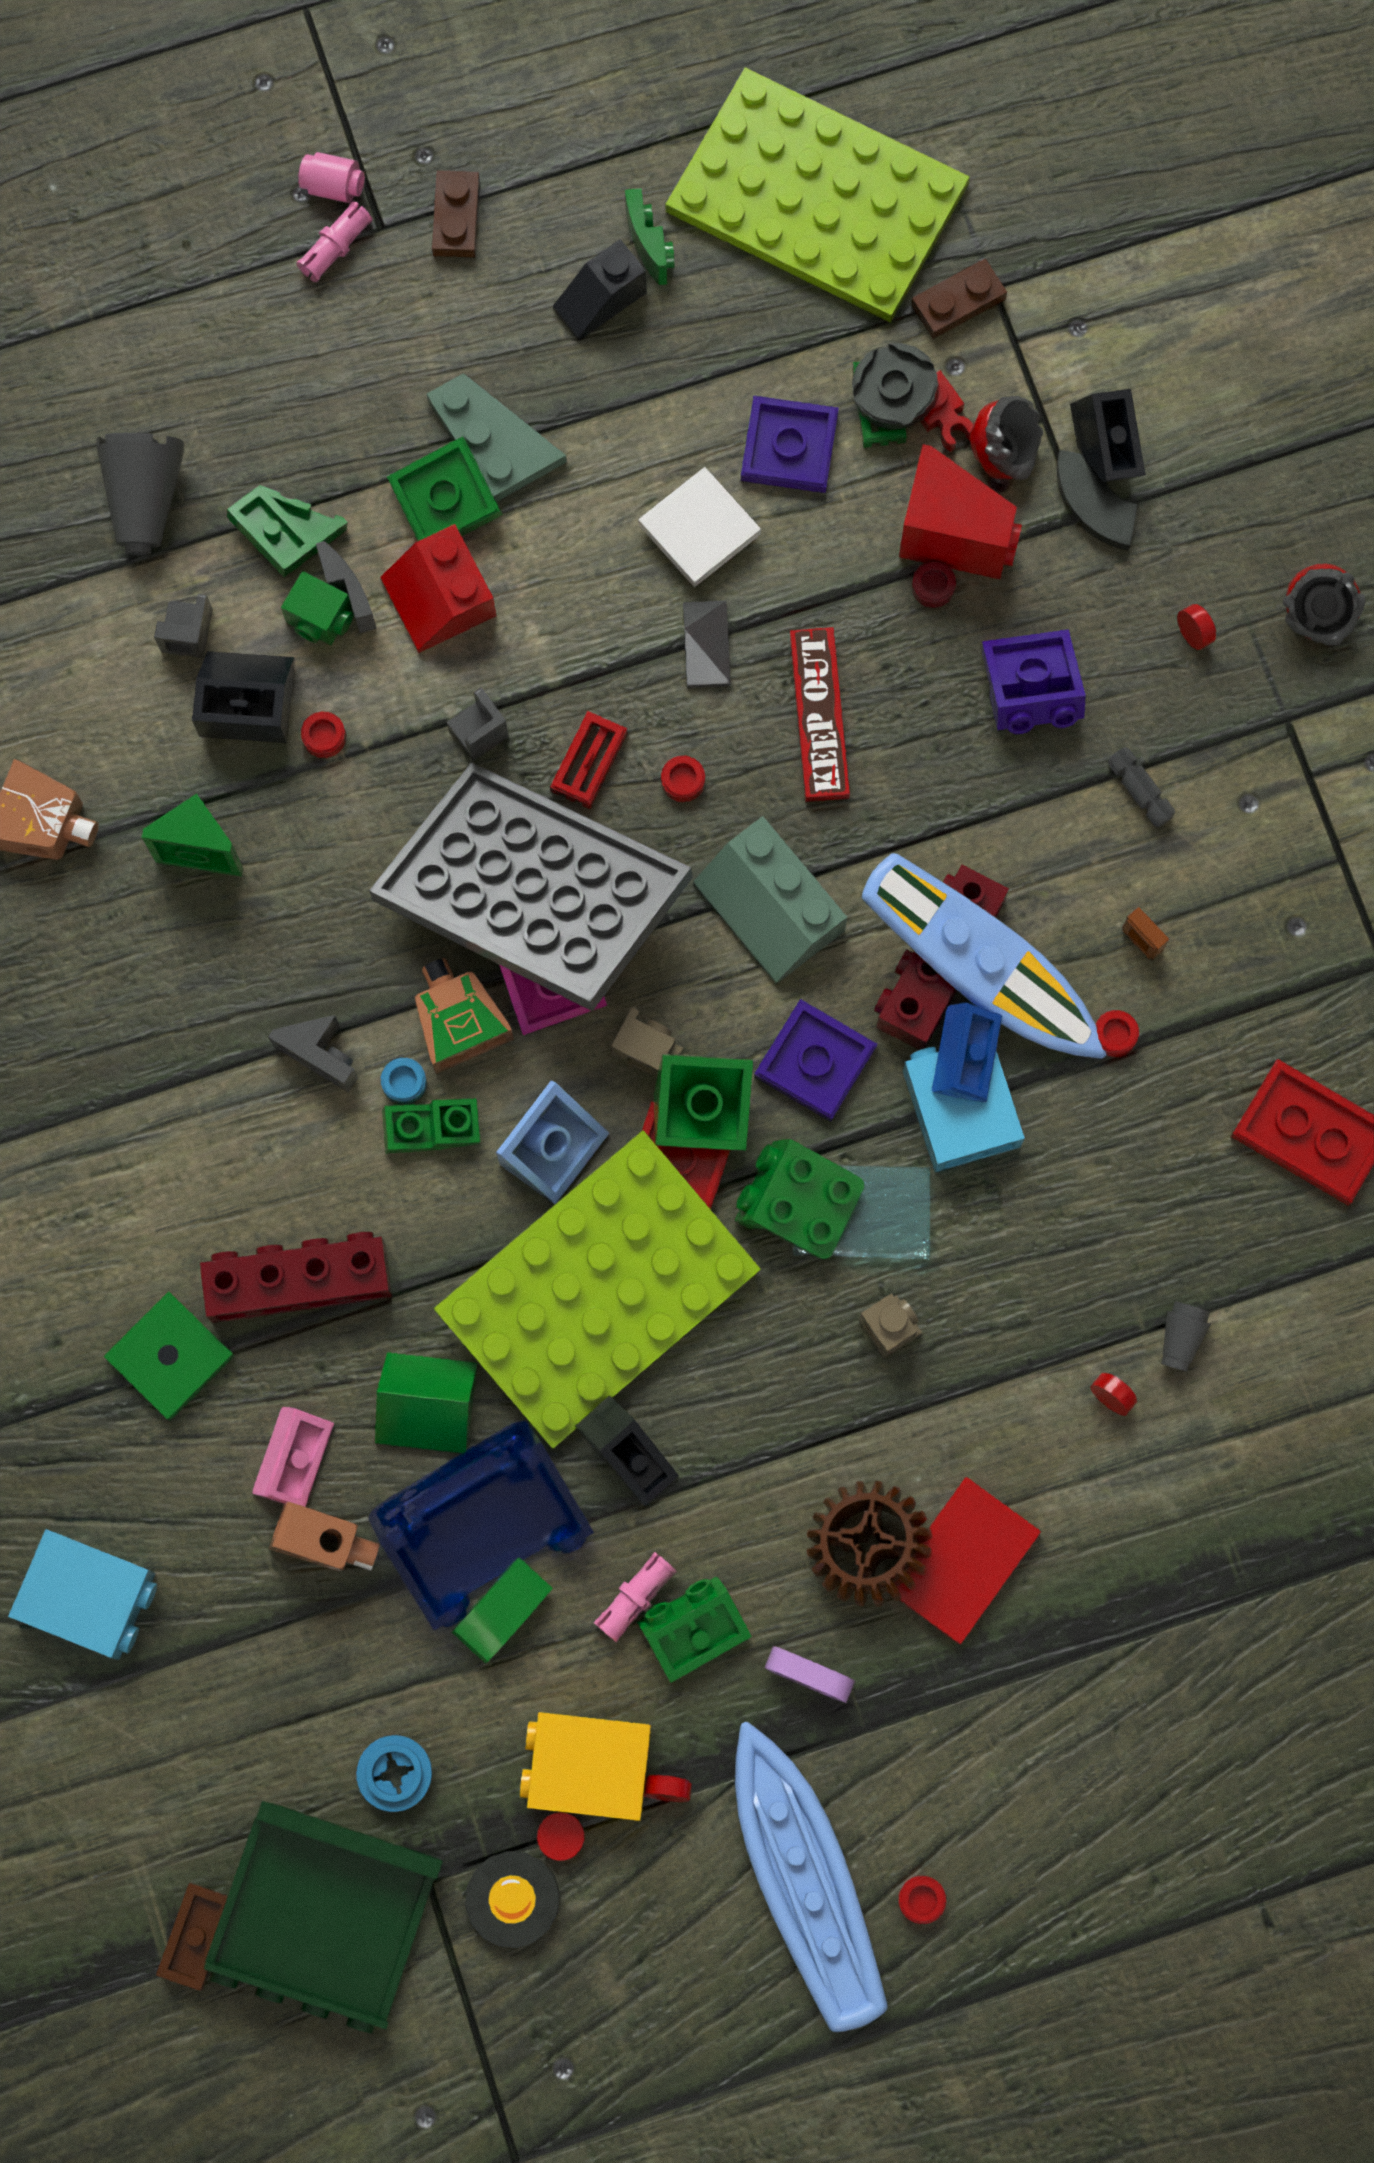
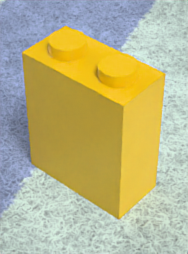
M538 1712L537 1722H528L525 1750L534 1752L532 1769H523L520 1798H528L527 1808L641 1821L651 1725Z

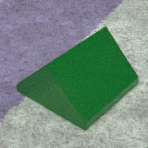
M197 793L143 829L142 839L156 863L242 877L244 868L231 841Z
M662 1054L654 1089L655 1145L746 1151L753 1060Z
M387 1352L377 1389L375 1444L467 1454L478 1363Z

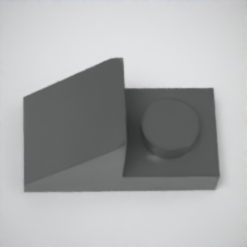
M334 1015L273 1029L268 1036L274 1048L348 1093L358 1079L354 1068L351 1067L353 1060L334 1047H330L328 1052L324 1050L340 1025L337 1017Z

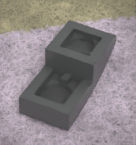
M325 541L316 543L327 584L349 594L359 633L376 629L368 599L354 572L345 560Z

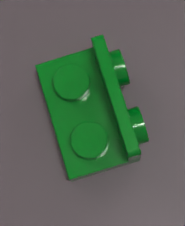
M714 1577L711 1580L702 1579L693 1583L687 1588L684 1595L670 1603L662 1602L656 1604L645 1613L644 1618L637 1622L670 1683L752 1637L731 1596L718 1577Z

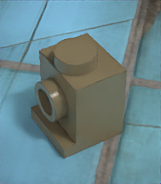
M631 1007L611 1045L612 1057L657 1079L662 1054L682 1055L684 1048L677 1045L676 1039L670 1036L672 1033L670 1029L653 1020H648L646 1024L641 1022L640 1011Z
M892 1293L860 1315L859 1323L884 1359L922 1334V1331L916 1324L919 1322L910 1305L904 1299L900 1301L898 1296L894 1297Z

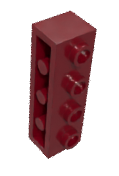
M961 864L955 876L948 873L943 880V883L977 904L995 918L998 916L1009 892V888ZM906 949L894 972L901 977L893 991L887 987L884 989L874 1008V1012L880 1014L876 1028L921 1050L925 1049L929 1044L957 990L915 951L912 952Z
M357 1232L347 1235L346 1242L329 1244L327 1238H316L301 1242L302 1248L284 1250L283 1245H267L257 1248L256 1255L239 1257L236 1251L212 1254L211 1261L200 1263L206 1317L211 1323H219L391 1298L392 1290L386 1244L382 1236L374 1237L373 1232Z

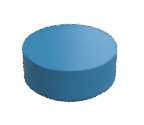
M397 1058L389 1062L383 1069L381 1086L385 1095L391 1101L407 1105L416 1102L422 1097L426 1090L427 1079L422 1066L418 1062L410 1058Z

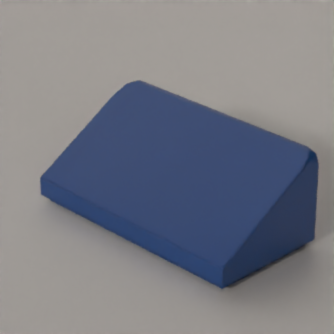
M967 1002L948 1006L932 1084L933 1092L982 1103L987 1102L1002 1021L1001 1014Z

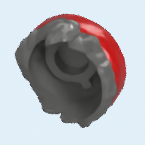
M1002 397L985 405L971 428L969 440L973 455L992 478L1025 480L1030 476L1035 466V458L1044 430L1037 424V421L1040 419V413L1033 408V402L1023 397Z
M1327 563L1315 564L1297 573L1289 583L1286 597L1283 599V604L1286 606L1287 611L1285 622L1294 632L1312 641L1337 646L1353 631L1363 612L1366 598L1365 595L1360 593L1359 587L1354 580L1355 577L1336 565Z

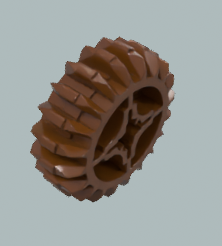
M858 1481L855 1486L856 1495L850 1496L845 1487H840L838 1492L842 1501L836 1505L832 1499L827 1497L823 1503L828 1509L829 1514L826 1516L822 1513H814L812 1518L822 1529L808 1530L807 1537L809 1540L819 1544L807 1549V1555L810 1559L820 1560L812 1567V1571L817 1577L827 1575L822 1583L827 1591L834 1590L839 1586L837 1593L839 1600L845 1602L855 1591L854 1598L857 1606L864 1607L868 1594H872L874 1604L880 1607L884 1603V1592L889 1591L894 1601L901 1599V1594L897 1589V1586L901 1583L907 1589L914 1590L916 1588L915 1582L909 1576L911 1572L918 1575L926 1574L927 1569L925 1565L918 1561L917 1558H930L932 1550L930 1547L919 1543L931 1539L932 1532L929 1528L920 1527L927 1520L924 1511L912 1512L916 1506V1501L912 1496L900 1501L902 1492L899 1487L893 1486L884 1496V1485L881 1481H875L871 1493H867L865 1484L862 1481ZM864 1511L862 1521L856 1527L850 1529L841 1528L850 1517ZM882 1511L895 1516L903 1523L906 1541H899L894 1535L883 1533ZM874 1534L879 1545H871L869 1552L865 1553L860 1543L868 1542L870 1535ZM834 1546L842 1547L845 1552L856 1554L857 1577L849 1575L837 1566L834 1558ZM899 1555L901 1556L898 1563L888 1572L872 1577L875 1576L876 1569L882 1561L898 1559Z

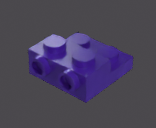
M1069 629L982 641V656L990 685L989 697L997 730L1008 729L1013 734H1024L1030 731L1034 725L1052 723L1057 728H1067L1075 724L1077 719H1084L1086 695Z

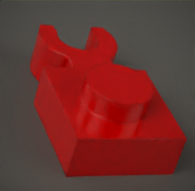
M939 370L937 372L939 393L935 406L920 422L927 432L938 426L942 431L941 442L943 446L952 452L955 450L956 441L950 433L955 430L962 431L969 440L973 424L968 418L957 415L963 411L964 402L942 371Z

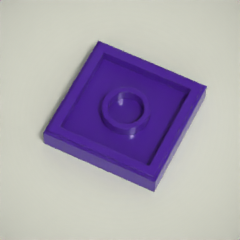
M754 395L741 470V481L826 493L839 408Z
M800 999L754 1073V1077L831 1122L877 1048V1043Z

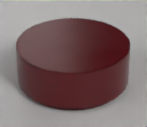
M932 561L922 564L915 571L912 581V593L920 604L930 608L944 606L952 599L956 587V578L950 567L944 563Z

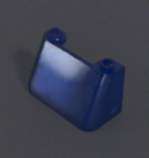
M519 1421L501 1429L468 1449L465 1453L460 1454L376 1506L369 1514V1521L380 1544L434 1631L441 1626L449 1627L461 1621L466 1616V1608L470 1604L468 1594L502 1574L518 1557L525 1560L546 1546L553 1552L571 1553L586 1542V1537L594 1533L541 1441L526 1421Z

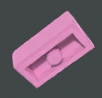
M282 1407L252 1493L282 1504L289 1501L306 1507L334 1423L296 1408Z

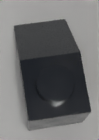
M619 239L585 263L553 305V310L577 340L580 341L647 294L646 270L622 240Z
M1131 389L1095 393L1070 404L1077 447L1102 482L1146 475Z
M610 1395L575 1425L596 1453L644 1506L679 1476L635 1419Z

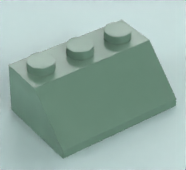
M763 816L729 841L693 881V885L775 984L782 981L846 930L847 916Z

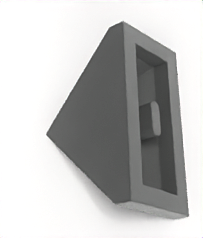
M727 601L683 602L687 688L731 686Z

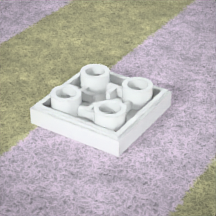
M706 467L702 468L638 519L639 526L694 588L761 535V528Z

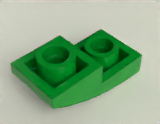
M642 188L625 190V207L634 246L652 278L658 285L667 284V268H675L673 242H664L663 226H653L652 205L643 204Z
M477 1098L432 1100L430 1104L384 1106L382 1109L385 1154L449 1149L480 1143Z
M518 1557L509 1565L487 1593L474 1604L451 1633L486 1664L553 1588Z

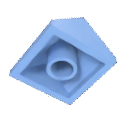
M550 1081L497 1150L496 1154L499 1164L547 1200L556 1204L608 1136L609 1132L556 1082Z

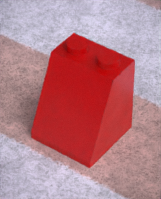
M923 444L903 525L899 557L922 563L937 561L946 564L954 570L1001 579L1003 566L1013 565L1022 524L1014 523L1017 507L938 450Z

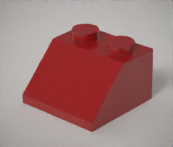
M455 524L414 543L380 576L381 582L418 653L497 616L494 598Z

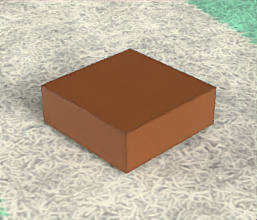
M1140 907L1135 909L1126 918L1122 927V931L1149 960L1155 959L1164 951L1169 941V938Z

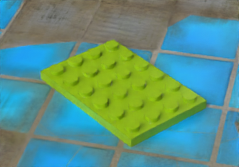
M745 67L667 200L665 212L891 323L969 185L970 176Z
M642 1130L433 1309L553 1449L576 1429L575 1425L609 1395L614 1397L761 1269L644 1130Z

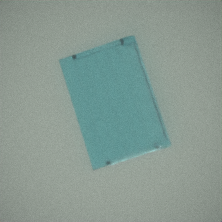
M839 1165L859 1176L864 1182V1189L831 1256L929 1259L930 1167ZM793 1245V1256H813Z

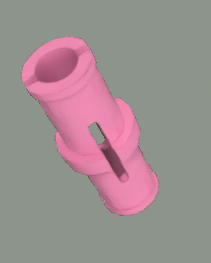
M352 201L349 207L330 227L325 226L319 232L320 239L296 262L297 267L306 277L312 274L310 279L313 282H318L324 272L339 256H346L350 251L349 245L373 221L371 215L363 206L357 210L359 207L357 202Z
M654 1552L629 1583L623 1582L618 1588L621 1592L600 1617L594 1621V1624L613 1641L617 1642L642 1611L646 1613L652 1607L650 1604L652 1599L677 1571Z

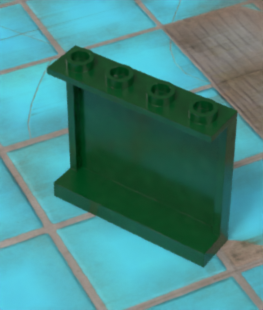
M261 1799L203 1969L212 1972L209 1979L212 1982L237 1989L238 1983L241 1981L256 1986L255 1995L260 1998L282 2004L286 1996L303 2002L301 2011L320 2018L328 2019L330 2011L348 2017L346 2025L359 2031L373 2034L375 2026L387 2029L389 2023L387 2018L434 1879L437 1880L443 1861L439 1858Z

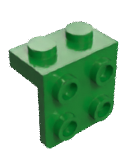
M792 1139L773 1141L771 1145L767 1144L756 1161V1168L759 1171L752 1185L748 1184L737 1200L736 1208L739 1209V1212L734 1221L748 1229H766L819 1259L831 1257L864 1189L863 1180Z

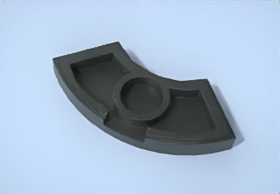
M1059 450L1057 480L1065 505H1068L1074 516L1082 524L1081 527L1089 534L1108 545L1129 551L1137 505L1121 499L1109 488L1107 482H1102L1083 454Z

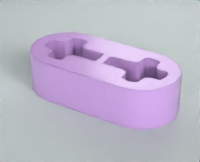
M773 1646L764 1667L774 1674L844 1703H847L855 1683L853 1679L775 1646Z

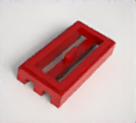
M587 711L550 786V792L557 795L559 793L565 795L566 799L572 802L576 800L582 803V806L591 809L628 734L627 728ZM593 725L600 727L572 785L564 784ZM611 732L614 736L586 793L580 790L608 733Z

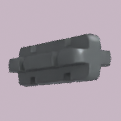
M1124 747L1109 758L1108 764L1117 776L1121 775L1123 777L1121 782L1140 808L1148 810L1146 816L1152 824L1160 827L1173 818L1175 809L1166 798H1161L1162 792L1142 765H1136L1137 759L1131 750Z

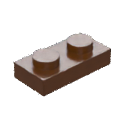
M437 170L432 238L433 256L476 257L480 188L479 172Z
M986 258L914 296L911 306L932 339H935L1006 300L1007 291Z
M195 1883L188 1884L156 1976L198 1991H203L210 1972L204 1970L203 1965L228 1895Z

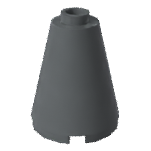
M110 433L105 434V439L97 437L96 448L116 544L125 547V554L151 555L152 548L161 546L184 455V442L181 439L166 436V444H161L153 439V434Z

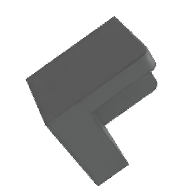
M198 594L196 604L170 601L168 603L165 622L157 621L154 635L160 652L204 658L213 610L207 595Z
M482 688L474 692L476 703L447 721L449 730L472 761L509 737L506 720Z

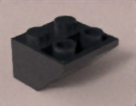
M207 651L196 678L192 722L199 737L287 743L295 658Z

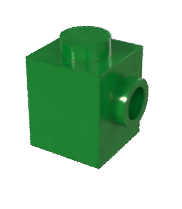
M304 571L301 572L281 606L285 622L294 626V631L299 636L312 643H317L318 640L332 645L338 634L343 636L347 632L354 617L347 593Z

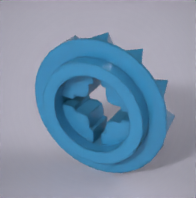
M391 1735L379 1738L365 1749L358 1762L357 1782L362 1795L370 1804L384 1811L397 1812L413 1807L423 1799L431 1784V1761L422 1746L408 1737ZM389 1753H391L392 1759L396 1761L398 1766H414V1770L401 1777L402 1785L400 1788L402 1793L398 1794V1790L394 1787L392 1781H375V1777L381 1776L383 1772L388 1770Z

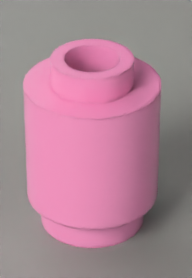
M320 152L315 153L314 156L309 154L304 156L298 177L299 187L308 190L310 195L344 203H351L355 196L359 197L361 195L365 181L364 171L359 169L358 161Z

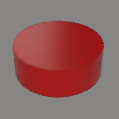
M1192 604L1178 612L1177 622L1184 639L1192 648L1201 650L1215 641L1216 628L1214 622L1202 606Z
M317 712L310 715L304 721L301 728V738L306 750L310 754L318 758H329L335 756L343 749L346 742V731L342 721L333 713Z
M676 756L670 759L664 765L661 772L663 791L669 798L677 802H689L696 799L702 793L705 786V772L702 765L690 756Z
M1112 1010L1101 1015L1096 1022L1098 1039L1107 1056H1124L1137 1043L1139 1028L1137 1022L1130 1014L1120 1010Z
M1101 1373L1090 1386L1095 1397L1107 1408L1119 1415L1126 1416L1137 1403V1397L1133 1390L1112 1374Z
M649 1775L645 1778L643 1796L662 1801L689 1802L692 1784L689 1780L683 1778Z
M563 1812L554 1813L546 1817L540 1824L537 1832V1841L541 1851L547 1857L558 1861L568 1860L576 1856L582 1849L585 1840L584 1829L580 1821L573 1815Z
M915 1876L908 1879L902 1885L898 1895L899 1908L908 1920L917 1924H929L936 1921L944 1912L946 1894L941 1884L935 1879L928 1876Z

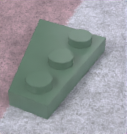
M464 373L426 394L429 404L451 439L454 441L462 436L466 439L496 501L503 499L567 462L566 455Z

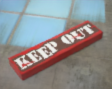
M834 627L791 630L790 645L805 802L849 799L850 791Z

